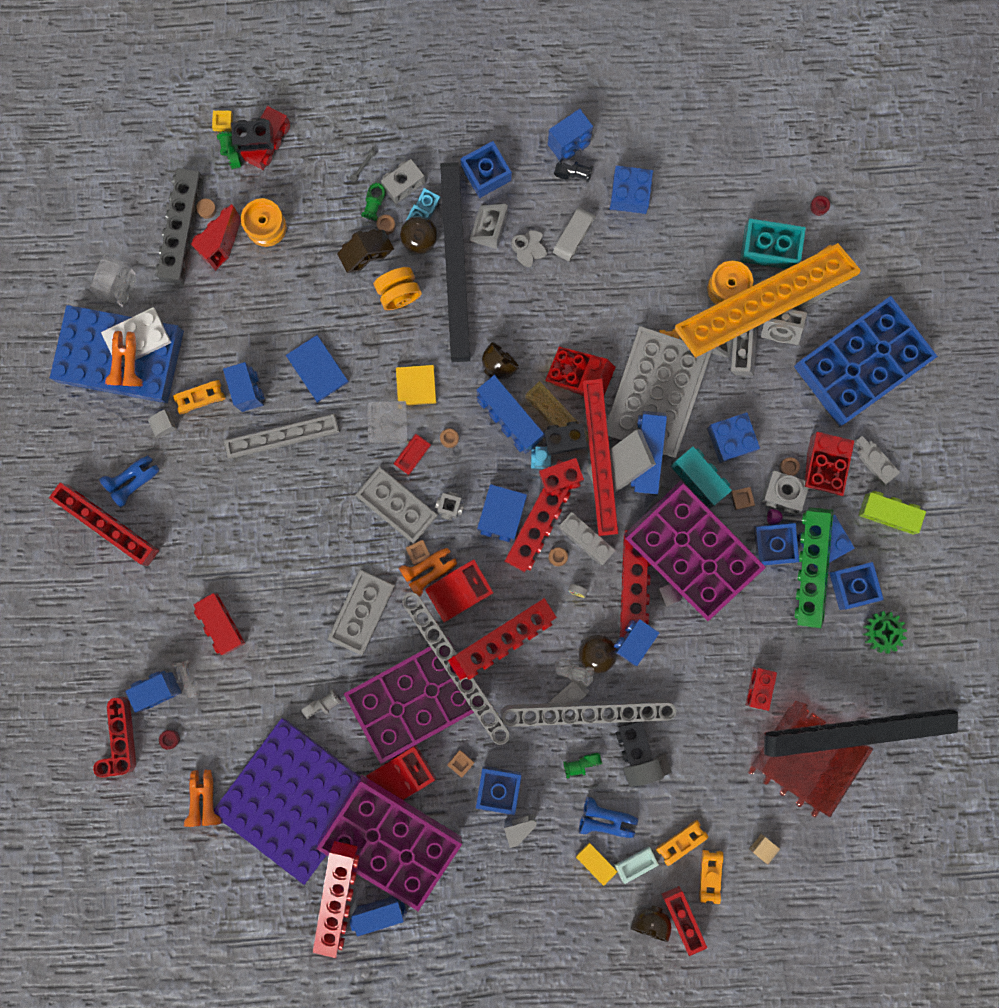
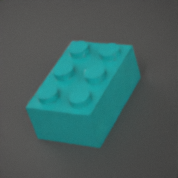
M749 218L744 228L740 262L788 269L800 263L806 227Z
M691 447L670 467L710 509L732 491L729 488L731 485L724 477L721 478L716 473L718 470L712 463H707L704 459L705 455L700 449Z

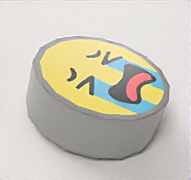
M570 584L568 589L569 593L582 598H586L588 593L586 588L576 584Z

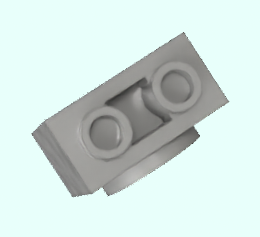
M790 309L765 322L761 338L799 345L807 312Z
M773 470L769 473L761 502L766 503V507L772 509L779 507L784 509L783 512L795 515V513L802 512L809 488L805 487V480ZM783 485L790 489L789 495L782 492Z

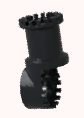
M575 161L574 166L562 164V162L559 164L558 162L554 175L560 179H574L577 177L589 183L593 166H584L578 164L577 161Z

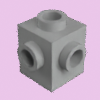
M448 492V494L443 493L442 497H438L435 508L438 509L437 512L439 514H442L441 518L452 521V518L457 519L458 514L462 515L465 504H462V498H459V494ZM453 504L454 509L448 510L447 505Z

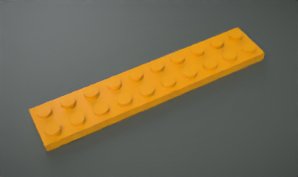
M837 243L675 325V331L696 358L859 275L861 269Z

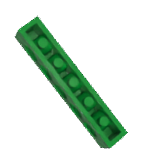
M809 507L803 513L802 524H805V532L802 531L801 543H804L803 551H800L799 562H802V570L799 569L798 581H801V585L796 593L799 607L795 609V618L798 619L797 625L822 628L824 624L834 513L832 509ZM812 526H819L821 533L813 532ZM810 545H817L820 552H813ZM809 564H815L818 567V571L810 570ZM807 583H814L817 589H809ZM806 602H812L815 608H808Z

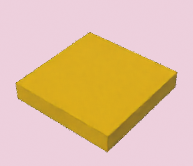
M434 365L396 368L399 406L436 403Z

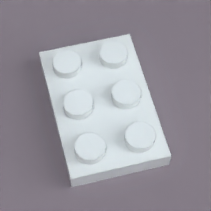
M154 307L101 332L111 355L114 332H122L123 345H126L127 332H134L136 337L135 360L171 343ZM124 355L122 356L121 367L125 365Z

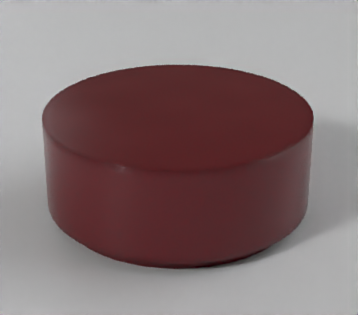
M825 196L815 197L810 204L811 212L817 216L826 214L830 208V201Z
M172 729L162 732L159 736V744L166 750L177 747L180 742L178 732Z

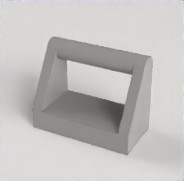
M529 814L504 822V829L510 848L518 846L536 827L535 815Z

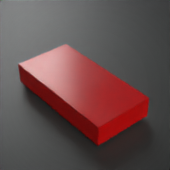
M415 434L396 459L394 465L407 475H410L431 447V444Z

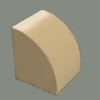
M762 834L749 848L766 864H769L780 850Z

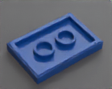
M318 335L286 355L317 403L348 383V380Z

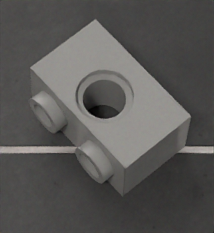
M412 159L407 162L403 161L400 163L395 171L385 174L381 183L390 198L397 204L425 184V177ZM400 178L407 179L404 183L398 182Z

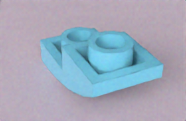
M424 188L406 220L413 216H424L430 219L441 196Z

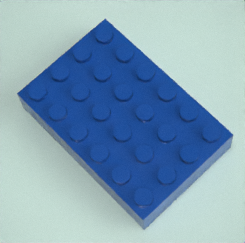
M889 296L800 360L794 368L840 427L938 356L892 296Z
M66 305L50 379L60 384L168 404L184 331L178 325L162 323L171 343L135 360V374L142 379L143 386L106 385L105 379L111 371L112 355L101 332L132 317ZM125 365L121 367V368H122V375H121L122 378L124 377V367H125Z

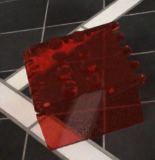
M795 701L792 707L788 708L774 731L824 725L826 721L814 713H811L807 718L806 716L809 713L808 705ZM863 745L770 757L764 754L763 747L748 773L752 775L757 769L766 775L763 780L765 785L772 779L782 786L780 795L784 796L787 791H790L799 797L796 803L798 807H801L804 801L814 808L811 816L814 818L819 812L831 817L873 751V748Z

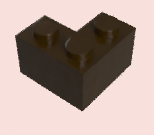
M372 229L368 232L358 231L354 233L352 239L342 245V249L337 255L346 272L351 273L361 271L370 261L384 259L394 250V247L385 230Z

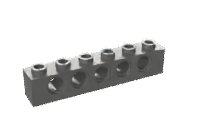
M177 168L176 174L173 175L172 183L174 187L173 192H170L169 195L170 208L166 211L167 224L166 228L162 231L163 245L159 248L160 260L155 268V273L162 282L184 285L197 217L196 206L200 201L204 180L199 171ZM185 188H189L186 193H182ZM181 206H186L183 211H179ZM177 224H182L181 228L175 229ZM179 241L176 247H172L174 242ZM175 259V263L169 266V261Z

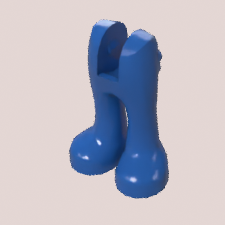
M149 455L137 460L116 477L103 476L99 479L103 487L111 493L110 496L120 508L126 504L127 498L136 489L151 480L159 472L157 465L150 467L144 472L142 471L153 460ZM133 476H136V478H135L133 481H131L129 484H127L126 486L122 487L120 490H117L120 486H122V485H123L126 481H128L130 478H132Z
M586 798L583 810L585 816L607 819L614 823H603L582 816L579 824V834L597 831L619 837L634 838L636 832L622 828L621 823L637 825L638 818L627 813L601 808L593 798Z

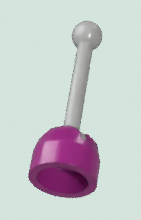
M769 509L767 513L768 524H779L781 520L802 522V518L783 516L776 509Z

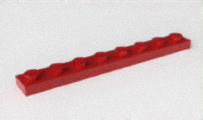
M603 380L583 381L598 535H614L619 533Z

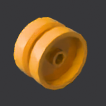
M265 198L255 199L249 202L242 211L241 225L250 240L256 245L263 247L274 246L284 238L287 230L286 220L278 205L273 201Z
M733 260L723 262L717 266L707 286L708 296L712 302L718 304L752 287L754 281L751 271L743 263Z
M410 267L391 270L374 281L373 284L377 294L382 295L380 301L384 310H395L404 307L422 295L418 283L413 282L415 276Z

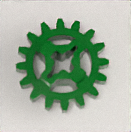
M880 611L879 615L877 613L872 614L873 619H866L869 625H863L867 632L862 634L863 636H868L865 643H871L870 649L877 648L878 653H882L884 650L886 654H889L890 649L896 652L898 651L896 646L903 647L901 640L907 639V637L903 636L907 629H902L905 622H898L900 616L896 615L893 617V612H887L886 614L885 611ZM887 630V634L883 635L882 631ZM874 637H876L877 639H879L880 644L875 640Z

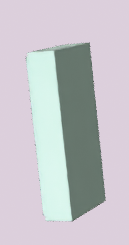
M646 847L615 864V867L622 882L626 884L657 867L659 864L651 848Z

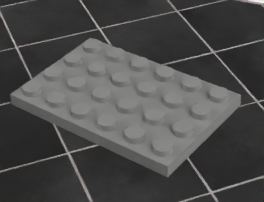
M639 326L607 421L608 437L622 441L635 430H641L637 428L638 415H642L643 411L666 413L667 421L663 455L676 459L712 350L695 358L683 340Z

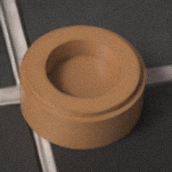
M205 198L197 203L196 210L202 218L209 219L215 215L216 206L212 200Z
M390 215L380 216L377 220L378 230H385L387 235L393 233L396 228L394 218Z
M448 428L442 431L440 441L444 447L453 448L459 442V435L454 429Z
M788 457L780 463L779 469L783 474L794 476L799 472L800 464L795 458Z
M561 547L553 548L549 553V561L554 566H563L568 560L566 550Z

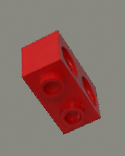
M576 458L539 471L546 495L550 493L552 496L563 493L562 489L567 487L570 490L580 487V483L584 481ZM569 470L574 471L576 478L573 480L568 479L566 472ZM555 477L558 480V484L550 486L547 483V479Z
M753 667L745 703L746 706L769 711L777 672Z

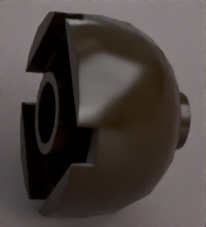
M424 216L409 218L401 227L400 232L401 242L404 247L415 254H423L430 251L436 244L438 236L437 228L433 221Z
M491 342L482 355V364L485 367L484 372L490 378L494 375L498 379L509 378L519 369V365L508 352L502 351V347L494 342Z
M603 635L589 636L579 647V661L585 669L593 673H604L610 670L617 659V654L614 652L616 649L614 643Z
M651 905L650 909L643 908L639 910L631 924V930L665 942H669L672 927L668 916L662 913L663 909Z

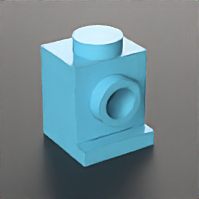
M547 447L531 449V469L551 467V455L548 456Z

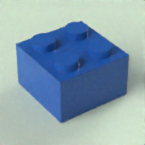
M578 109L549 129L548 146L560 162L564 159L569 160L575 155L576 151L579 149L583 150L589 146L593 125L582 110Z
M494 141L460 158L461 168L479 198L512 181V172Z
M615 166L609 209L646 214L649 207L653 170Z
M246 362L223 369L233 405L237 409L244 412L264 406L262 401L265 399L264 393L257 385L259 376L252 366L250 367Z
M747 412L713 423L707 428L719 463L756 452L760 449Z
M833 515L829 563L855 549L835 515ZM812 526L813 532L821 533L819 526ZM802 532L797 534V538L800 541V543ZM810 545L813 552H820L817 545Z
M796 523L754 526L756 556L764 565L799 562Z
M873 562L829 572L839 610H846L884 600Z
M635 619V621H630L626 626L625 631L627 633L625 636L619 637L614 644L616 648L614 652L632 665L638 666L659 635V632L642 620Z
M158 671L149 675V680H139L130 685L131 688L125 692L135 713L148 710L182 693L173 672Z
M483 766L476 809L515 815L521 772Z

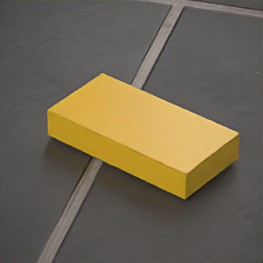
M590 842L576 855V858L603 886L617 873V870Z

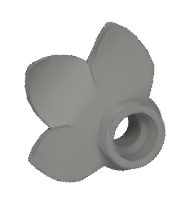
M529 231L525 235H516L512 239V249L517 253V259L523 266L531 267L533 259H541L547 255L545 248L539 243L543 236L542 233ZM519 242L524 243V246L518 247L517 244Z

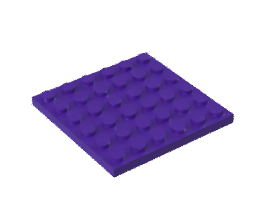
M283 717L214 808V813L221 817V821L305 885L326 857L324 853L316 849L318 840L360 776Z

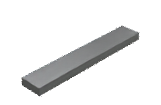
M331 414L226 439L224 443L228 459H233L337 434L340 431L336 414Z

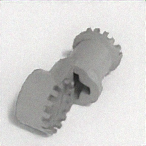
M332 689L323 699L313 701L301 711L309 719L320 710L327 715L329 710L337 704L341 705L343 702L339 698L340 696H337L336 691Z

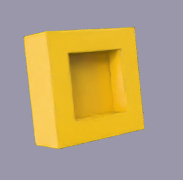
M213 111V131L232 132V111Z

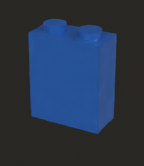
M490 484L477 528L481 531L480 534L491 537L492 534L497 535L499 540L505 542L515 540L527 494Z
M391 896L356 907L351 916L352 919H350L351 930L355 931L358 937L403 923L407 914L405 904Z

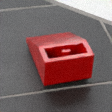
M232 204L229 207H225L218 218L210 221L206 229L202 233L197 234L191 243L198 254L215 271L229 258L241 223V217Z
M559 346L545 381L584 396L583 381L602 379L605 395L616 367L606 358Z
M821 432L814 433L810 437L807 452L805 487L844 496L854 440Z
M474 559L425 589L444 623L494 594Z
M417 745L407 749L366 775L368 779L402 800L436 779L435 774Z

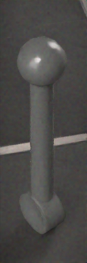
M374 149L369 150V155L357 172L350 176L352 182H357L360 172L371 157L376 155Z

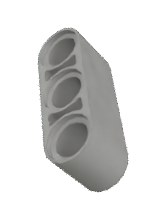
M579 206L557 242L553 253L570 262L596 215Z

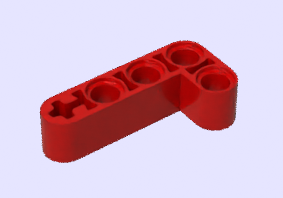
M126 697L112 698L107 703L112 757L98 760L94 764L93 771L98 777L123 775L133 771L136 767L130 701ZM116 704H121V708H116ZM119 720L124 724L123 730H119L117 726ZM121 740L126 744L125 750H122L119 746ZM122 760L128 763L126 770L121 766ZM103 763H106L108 765L107 772L103 771L102 769Z

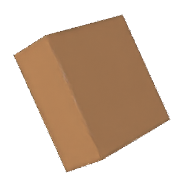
M751 487L731 491L735 510L755 506Z
M424 540L406 547L413 565L431 556Z
M459 750L447 765L462 778L475 762L462 750Z

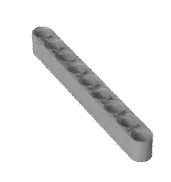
M407 593L402 600L404 608L491 739L498 745L505 744L509 739L508 728L474 677L470 679L473 683L471 689L465 690L462 688L461 683L464 679L460 681L456 673L451 671V665L448 662V659L458 653L421 597L415 593ZM410 596L417 598L415 607L407 605V599ZM422 612L428 615V621L425 624H421L418 621V615ZM431 629L439 631V638L437 640L429 638V631ZM443 645L450 648V655L447 657H443L439 652ZM475 696H481L484 703L482 706L477 707L473 704L472 699ZM488 712L493 713L495 716V720L492 723H486L483 719L484 715ZM499 729L506 732V737L503 740H498L495 737V732Z
M666 699L518 704L504 706L501 709L500 716L503 723L510 727L667 721L675 717L676 708ZM668 705L669 711L662 714V708ZM650 706L649 713L642 714L643 708ZM626 707H631V712L628 715H623V710ZM589 708L592 709V714L588 717H585V710ZM606 708H612L610 715H603ZM548 710L554 711V715L551 718L544 717ZM566 710H573L571 717H564ZM533 711L534 716L531 719H526V712ZM514 712L515 716L513 719L507 720L505 719L506 713Z

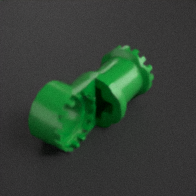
M225 131V133L217 134V139L220 141L221 146L220 154L227 156L228 160L230 159L228 162H231L229 164L231 169L241 168L240 155L232 145V132Z
M372 183L368 188L365 199L367 203L364 212L361 214L362 217L368 220L371 218L372 221H377L378 219L376 216L378 208L381 206L386 194L382 184ZM373 189H381L382 194L379 197H374L372 195Z
M600 753L585 755L583 758H579L578 761L568 763L563 761L567 779L574 775H586L585 767L603 764Z

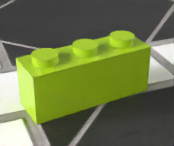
M878 491L865 494L858 516L912 535L920 533L926 511L921 510L919 505L911 503L907 505L902 503L901 499L883 497L884 494Z

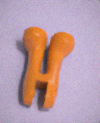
M114 332L111 371L105 379L106 385L143 386L142 379L135 374L136 337L134 332H127L126 345H123L122 332ZM124 355V356H125V367H124V377L122 378V376H121V375H122L121 362H122V356Z
M448 548L435 552L415 566L408 567L402 565L398 568L408 583L425 570L434 567L426 575L408 584L413 593L421 597L423 589L428 584L457 565L455 558L444 565L440 561L441 558H444L451 552Z
M198 770L191 771L189 779V815L184 820V827L222 824L221 817L216 815L213 809V776L211 770H204L203 784H199ZM200 794L203 795V816H202V820H201V817H200V806H199Z

